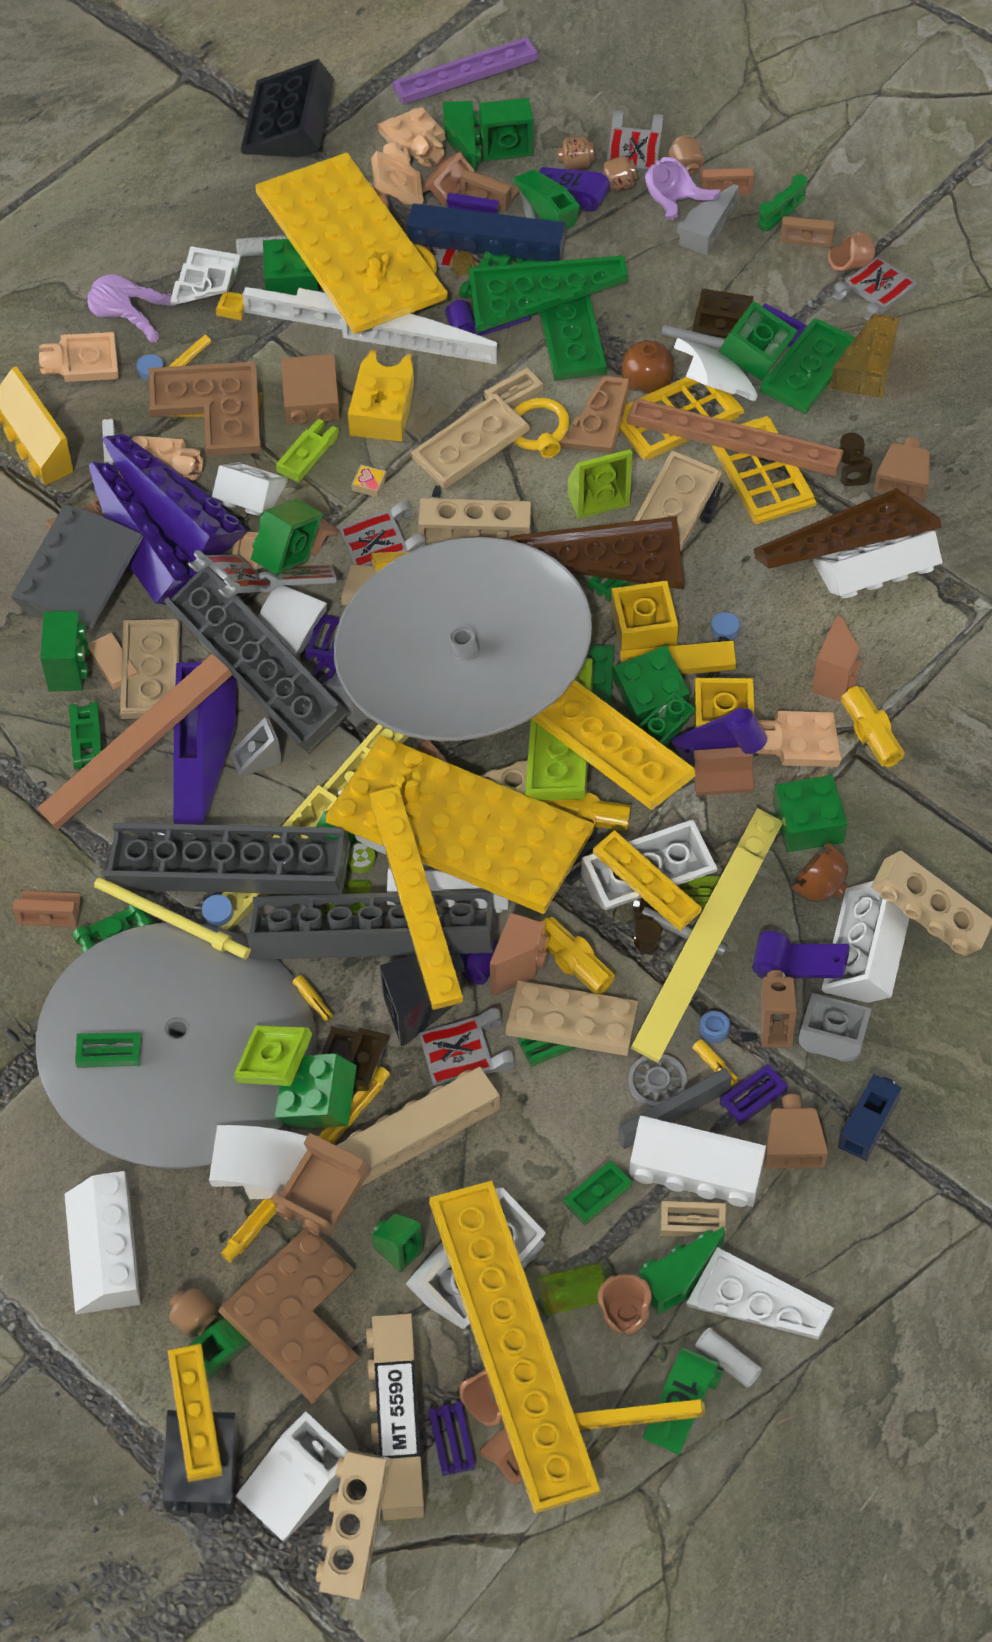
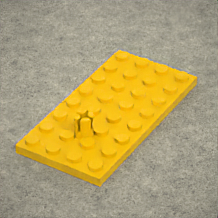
M347 152L256 184V193L354 334L447 300L448 292Z
M380 735L326 814L327 823L343 828L350 833L384 847L369 793L399 786L423 864L541 914H544L593 833L595 825L592 822L534 798L526 797L522 793Z

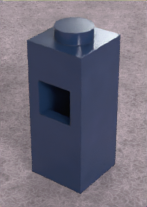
M873 1074L841 1133L838 1148L867 1161L899 1102L902 1087L898 1086L890 1078L879 1077Z

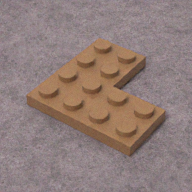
M256 362L149 368L151 417L204 414L206 456L261 453Z
M306 1229L301 1231L218 1310L312 1404L359 1358L313 1312L353 1274L354 1269L319 1235H315Z

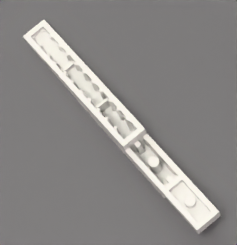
M245 287L243 292L245 313L342 329L343 338L497 364V342L411 313L354 334L326 293L299 288L295 296Z

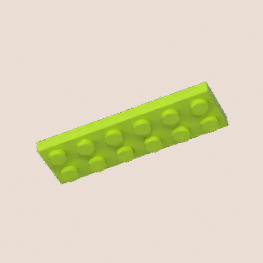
M592 658L585 659L581 670L575 678L578 683L591 692L594 668ZM531 719L525 789L526 797L536 800L586 799L588 762Z

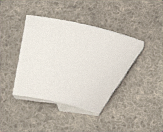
M191 246L186 264L183 263L179 281L175 282L170 300L171 305L228 292L237 277L242 262L241 255Z
M677 338L674 348L694 356L686 377L704 385L731 394L736 393L749 400L756 401L757 393L753 385L733 361L709 346Z
M282 585L271 591L258 617L300 660V654L309 643L314 627L327 611V603Z
M217 1125L209 1177L211 1186H243L249 1199H270L273 1193L280 1195L307 1151L303 1144L307 1136L264 1127Z

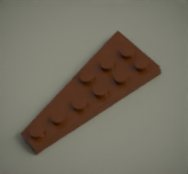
M896 488L758 546L753 550L755 559L769 569L942 527L941 520L937 515Z
M677 516L511 536V541L531 546L556 559L570 573L643 584L667 581L670 588L684 589Z

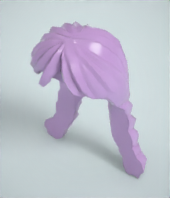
M663 157L660 161L656 160L655 164L648 168L645 175L649 193L654 201L664 207L667 212L665 214L666 218L672 221L678 218L677 200L690 198L710 201L717 200L720 194L718 189L708 190L697 187L684 165L675 158Z
M105 275L94 281L87 295L88 307L95 316L101 318H127L145 333L150 342L156 343L159 339L158 332L153 329L148 319L131 305L129 297H139L154 304L173 306L170 303L171 293L160 294L151 288L138 286L119 275Z

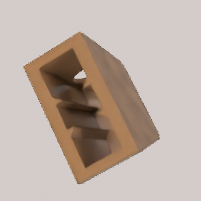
M909 437L905 439L904 445L897 443L890 445L877 471L874 492L884 494L897 488L913 500L925 502L929 484L930 452L920 448V441L918 439Z
M773 970L767 974V977L762 978L760 997L761 1047L792 1048L796 1019L794 979L785 977L782 971ZM773 1014H783V1018L780 1021H773Z
M797 1094L783 1096V1108L771 1110L764 1167L825 1168L828 1151L817 1110L814 1108H802L801 1096Z

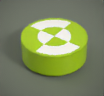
M363 843L353 844L349 847L347 867L354 873L362 874L369 872L376 862L374 849Z

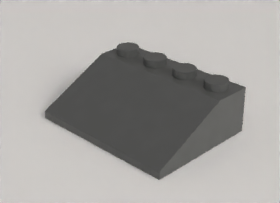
M63 505L11 598L28 616L43 619V612L78 611L80 622H85L86 629L92 630L143 536L134 530L86 509Z

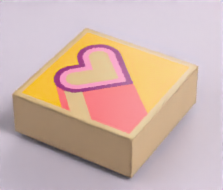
M360 465L352 483V491L378 497L387 478L386 471Z

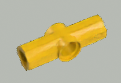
M857 685L849 688L841 696V702L853 720L854 730L861 743L869 745L881 766L889 768L896 765L904 758L905 752L891 732V723L887 714L882 709L878 710L864 687H858Z
M586 793V799L541 800L543 803L594 823V828L599 827L627 831L631 805L600 801L596 795Z
M546 917L541 922L545 923V935L549 936L546 949L554 956L558 967L569 976L574 974L593 993L602 995L615 981V974L595 957L590 944L580 936L574 937L554 917Z

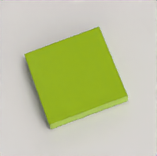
M255 1025L233 1075L237 1083L291 1086L313 1035L309 1028Z

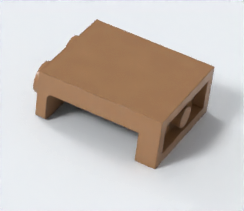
M334 354L281 358L286 424L314 423L317 419L325 422L338 421L340 417Z
M309 1133L303 1143L307 1149L306 1153L280 1195L273 1193L270 1200L276 1208L275 1212L280 1217L288 1221H292L295 1218L303 1223L302 1226L307 1231L315 1235H319L322 1232L331 1237L370 1170L363 1159Z

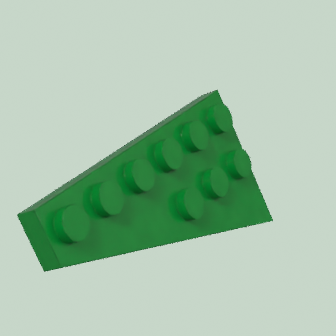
M625 256L468 268L476 333L627 282L628 273Z

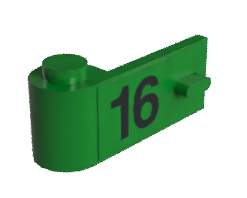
M682 1347L657 1404L699 1399L703 1401L705 1394L709 1392L710 1388L716 1390L723 1376V1371L719 1370L720 1363L686 1347ZM695 1418L648 1423L642 1439L680 1455Z

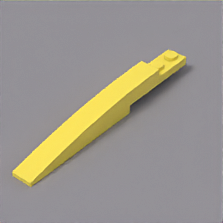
M378 724L323 787L318 785L282 826L316 827L323 811L330 810L339 796L338 791L345 788L380 735L401 744L409 736L394 732ZM274 835L272 838H281V837L278 836V835ZM296 835L298 838L310 839V837L305 835ZM223 892L222 895L230 900L234 913L232 919L227 924L216 927L231 931L253 910V897H266L269 893Z
M758 808L756 809L631 1046L632 1050L657 1063L659 1062L782 826V821Z

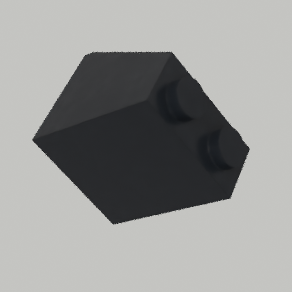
M449 944L447 947L461 989V987H465L462 974L465 971L460 954L455 955L451 944ZM417 955L380 965L382 995L401 1046L411 1042L420 1032H423L454 1006L432 1009Z
M167 1410L162 1497L166 1512H170L171 1515L177 1517H188L191 1513H204L209 1518H223L225 1514L234 1515L241 1434L235 1413L213 1412L223 1475L188 1482L177 1410Z

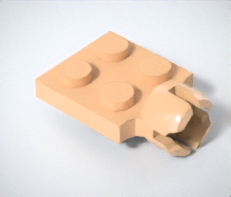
M423 107L412 109L407 113L389 118L378 124L379 133L388 143L399 142L400 150H402L401 146L404 144L409 151V155L413 156L422 166L432 167L428 159H431L435 165L442 160L444 149L442 148L443 144L441 141L446 140L445 131Z
M399 142L385 144L383 152L376 151L371 158L374 187L380 193L389 194L399 199L405 205H412L413 203L422 204L423 193L420 172L411 167L407 147L403 144L401 146L402 150H400Z
M114 332L61 335L59 343H43L39 345L38 351H43L39 353V365L42 367L40 369L42 375L61 374L65 382L118 379Z
M146 436L132 437L134 442L187 480L196 481L200 478L201 474H190L191 472L202 473L203 458L199 455L200 451L194 448H186L183 439Z
M777 711L774 721L758 720L768 739L765 746L755 752L756 754L776 755L780 757L781 763L784 766L839 767L841 756L833 712Z

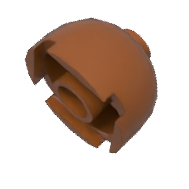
M639 341L632 345L624 354L621 376L622 378H629L631 383L630 389L635 391L637 388L644 390V394H650L671 384L675 367L672 354L663 344L657 341Z
M830 842L823 846L827 851H824L821 855L816 853L799 873L796 879L801 881L800 884L795 883L791 885V889L808 901L824 902L832 895L837 899L848 887V884L844 882L848 875V863L844 855Z

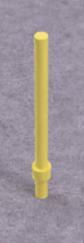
M98 877L94 883L95 888L211 943L214 949L223 953L228 951L244 960L250 955V948L233 941L232 936L222 931L214 932L102 877Z

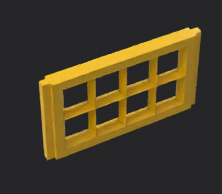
M684 377L639 398L654 403L663 401L667 406L675 408L668 398L683 392L691 401V404L680 408L682 410L691 411L696 408L701 415L709 416L701 405L716 399L725 411L713 416V418L730 422L739 418V415L744 414V409L731 393L707 385L705 386L711 392V395L697 401L688 388L700 382L688 377ZM633 402L625 405L619 430L643 460H649L690 441L689 439L662 433L666 439L650 445L641 434L650 429L637 428L634 425L627 424V417Z
M768 416L741 424L779 434ZM711 445L749 516L756 525L816 506L815 497L798 467L780 462L762 466L756 456L744 453L729 456L725 448ZM752 456L758 468L738 473L733 462ZM785 466L791 478L772 483L766 472ZM761 473L767 485L748 491L742 479ZM795 484L801 495L782 501L776 489ZM771 491L777 503L758 508L752 496Z

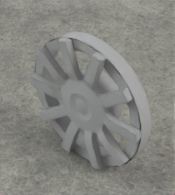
M662 1054L657 1067L650 1068L647 1062L653 1060L646 1056L639 1058L632 1065L628 1076L629 1091L638 1103L652 1108L663 1102L658 1101L659 1094L662 1093L665 1100L670 1098L667 1089L677 1094L686 1089L687 1076L683 1066L675 1058L666 1054ZM662 1061L671 1064V1066L667 1070L662 1068ZM643 1065L647 1073L644 1075L636 1070ZM676 1068L680 1076L670 1077V1073ZM637 1077L645 1080V1082L634 1084L633 1078ZM682 1082L680 1089L670 1085V1083ZM645 1087L647 1088V1090L642 1095H640L636 1090ZM650 1093H654L653 1101L646 1099Z

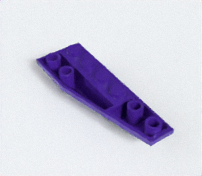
M125 434L104 436L103 442L115 466L134 496L157 525L177 545L179 544L194 561L197 558L193 555L196 550H200L204 555H222L245 536L247 530L239 523L236 517L230 515L221 506L218 500L209 496L134 442L129 436Z
M91 462L89 468L104 517L143 536L128 565L154 603L167 605L164 600L167 597L171 599L197 573L188 565L189 562L194 560L145 511L113 465Z
M202 662L176 663L175 686ZM230 676L174 726V824L205 825L236 729L237 679L234 676Z

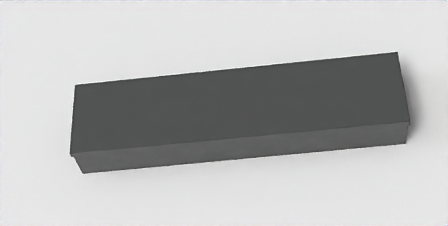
M210 567L197 572L171 599L167 597L164 602L211 653L231 671L238 682L292 740L310 754L350 713L237 594L231 598H225L218 592L219 589H223L227 585Z
M113 823V830L115 832L108 869L104 871V877L106 880L127 890L306 895L343 894L350 840L347 839L343 828ZM123 831H131L137 835H129L123 833ZM151 832H161V833H163V834H165V835H164V836L155 835V834H153V833H151ZM182 832L191 833V834H193L194 836H185V835H182V834H180V833H182ZM209 833H217L223 837H215L209 835ZM237 834H248L252 837H241ZM274 834L280 836L281 838H272L267 835ZM296 835H305L310 837V839L298 838ZM325 836H335V837H338L339 839H336V840H334V839H329V838H326Z
M487 890L431 891L447 945L451 944L454 954L493 953L495 909H493L492 892ZM398 892L253 897L250 933L247 934L248 946L251 949L250 959L416 955ZM447 899L457 903L449 910H444L440 906V903ZM474 899H483L487 902V907L480 910L474 909L470 902ZM390 901L395 903L396 906H393L389 912H385L379 908L380 904ZM355 902L366 905L358 913L349 909L350 905ZM325 903L336 906L328 914L319 910V907ZM294 904H301L306 907L299 911L297 915L289 910ZM264 905H271L276 908L270 911L267 916L259 911Z

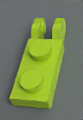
M317 419L277 462L276 472L299 483L329 446H332L334 441H336L340 433L339 428L331 426L323 436H320L325 429L326 423L321 419Z

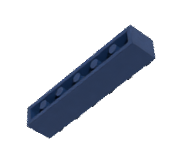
M413 203L407 222V236L413 244L483 254L489 252L493 255L506 254L515 258L545 262L561 261L565 244V222Z

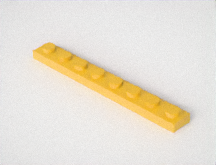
M399 786L369 793L372 809L432 1009L435 1010L462 1003V992Z

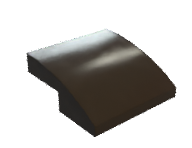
M702 288L692 331L714 337L727 338L731 330L752 304L754 296Z
M332 1027L321 1055L338 1054L357 1065L353 1091H369L387 1045L389 1034L360 1027L358 1032Z

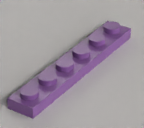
M528 37L395 80L393 81V90L402 104H406L538 60V52Z

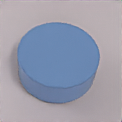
M153 354L142 356L136 364L139 377L149 381V368L164 367L162 359Z
M728 612L715 615L711 622L712 635L717 639L719 637H727L729 640L734 639L739 633V619L734 614Z
M223 895L210 896L202 905V914L206 922L212 926H223L233 917V906L230 900Z
M709 1011L701 1017L699 1033L704 1040L710 1043H719L728 1037L730 1020L724 1013Z

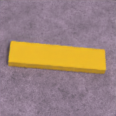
M734 640L667 646L681 675L736 670ZM660 647L621 650V663Z
M615 830L593 848V854L679 931L701 913L702 907Z
M201 1344L167 1350L188 1482L222 1476Z
M699 1399L574 1413L579 1430L583 1431L700 1418L705 1415V1406L702 1400Z

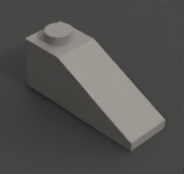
M734 184L720 192L717 200H707L689 211L685 220H680L677 227L679 246L708 255L737 205L738 185Z

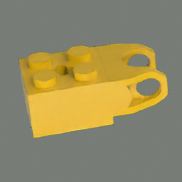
M371 349L366 358L361 362L348 411L349 435L403 442L414 390L413 354H406L399 364L386 367L378 363L376 358L377 350Z

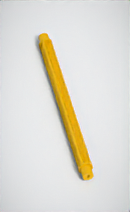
M379 1067L369 1091H356L352 1095L348 1126L325 1127L318 1137L335 1144L359 1116L360 1112L366 1108L384 1087V1082L390 1077V1073L385 1068ZM264 1199L227 1241V1246L220 1253L226 1261L231 1263L238 1254L241 1255L259 1234L264 1225L276 1214V1208L270 1199Z

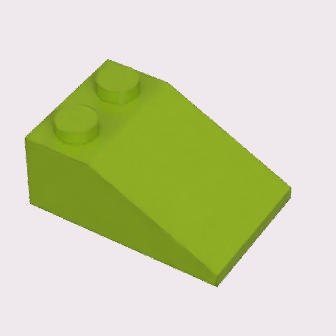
M631 449L576 464L568 477V497L578 519L630 506L633 454Z

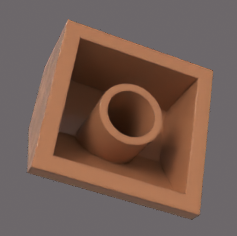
M836 616L816 659L812 686L813 693L841 702V696L849 688L857 686L859 681L857 675L862 661L858 660L859 646L845 621L840 616Z
M510 913L490 961L491 994L498 995L516 987L518 980L524 982L535 979L539 968H545L549 952L546 951L549 936L545 935V923Z

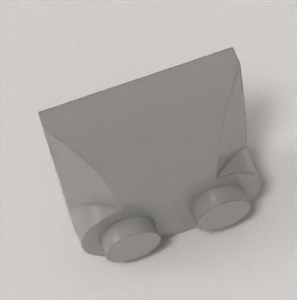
M812 993L800 1030L799 1043L806 1051L813 1054L832 1057L843 1062L856 1060L860 1055L872 1008Z

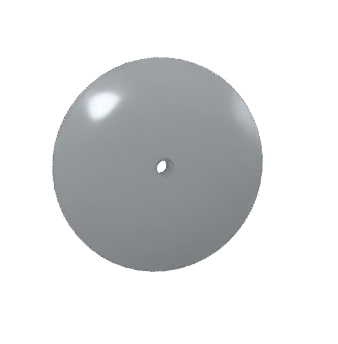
M487 537L459 538L433 543L411 551L390 562L370 577L354 594L346 606L336 630L334 641L336 672L344 691L354 705L367 717L389 730L409 737L434 741H461L490 736L528 721L553 704L567 690L581 670L588 654L592 634L591 612L583 589L575 577L556 559L538 549L515 541Z
M170 923L144 925L128 929L97 943L72 962L57 979L44 1002L38 1020L36 1032L38 1072L45 1092L61 1118L84 1140L101 1151L134 1164L153 1168L189 1169L210 1166L217 1125L255 1126L279 1130L285 1124L275 1118L280 1085L237 1083L233 1077L255 1025L309 1028L313 1035L304 1056L316 1055L317 1039L313 1014L307 1001L300 994L298 988L293 985L294 977L278 959L254 960L248 957L244 960L228 951L223 953L214 949L211 943ZM200 924L214 932L222 931L232 936L233 941L249 948L247 938L218 927ZM140 1032V1066L76 1067L77 1034ZM178 1033L183 1036L176 1038L171 1035ZM133 1043L83 1045V1048L102 1046L133 1047ZM101 1055V1056H125V1055Z

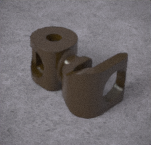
M846 433L841 437L839 449L844 450L842 462L848 465L842 468L841 483L844 486L865 485L871 479L873 462L864 456L865 443L863 437L857 433ZM854 472L862 474L856 479L847 478L849 474Z
M640 898L633 902V917L636 921L634 945L638 951L648 954L655 952L659 948L661 928L658 923L653 921L654 917L642 914L645 906L652 910L655 909L643 898Z

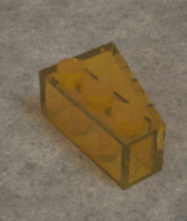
M873 313L833 367L830 389L883 399L900 318Z

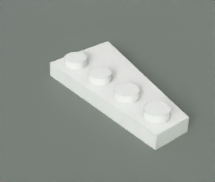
M718 1247L686 1303L687 1307L818 1340L834 1312L833 1307Z

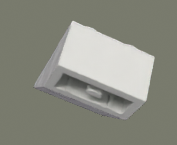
M305 1412L281 1435L237 1493L236 1497L277 1537L285 1542L339 1487L341 1478L336 1477L339 1457H345V1453L348 1450Z

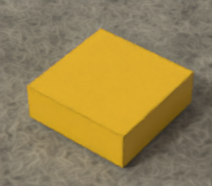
M229 291L222 293L216 308V316L242 320L245 313L243 294Z

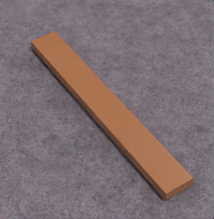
M638 398L634 399L627 417V424L835 477L844 454V450Z
M211 654L37 808L38 811L58 830L232 676L231 671L216 656Z

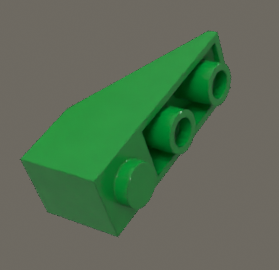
M473 101L443 102L445 139L456 153L460 152L476 172V163L481 162V148L475 146V144H480L479 129H474V126H479L478 111H473Z
M535 169L512 178V181L542 220L565 222V230L575 226L580 206L566 187Z
M673 692L638 727L667 748L672 738H675L696 712V709L676 692Z
M724 1227L716 1231L712 1229L707 1230L699 1235L695 1242L687 1246L685 1244L678 1245L669 1252L668 1256L660 1260L656 1258L651 1259L642 1265L638 1277L648 1283L652 1297L650 1304L657 1315L686 1301L702 1276L716 1248L721 1249L723 1246L726 1231Z
M223 1318L188 1346L201 1344L207 1381H209L252 1344Z

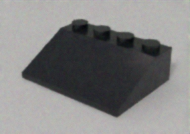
M319 59L256 80L240 149L242 154L300 157L312 154L320 149L334 79Z

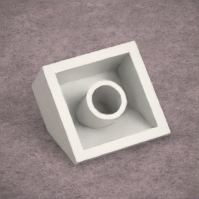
M241 462L219 465L212 497L221 500L220 503L223 506L236 508V505L244 507L246 513L261 516V513L274 507L287 484L288 477Z

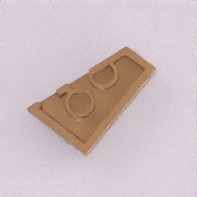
M602 377L586 401L587 406L580 416H576L572 422L573 427L567 436L560 440L561 448L613 453L631 386L629 378Z

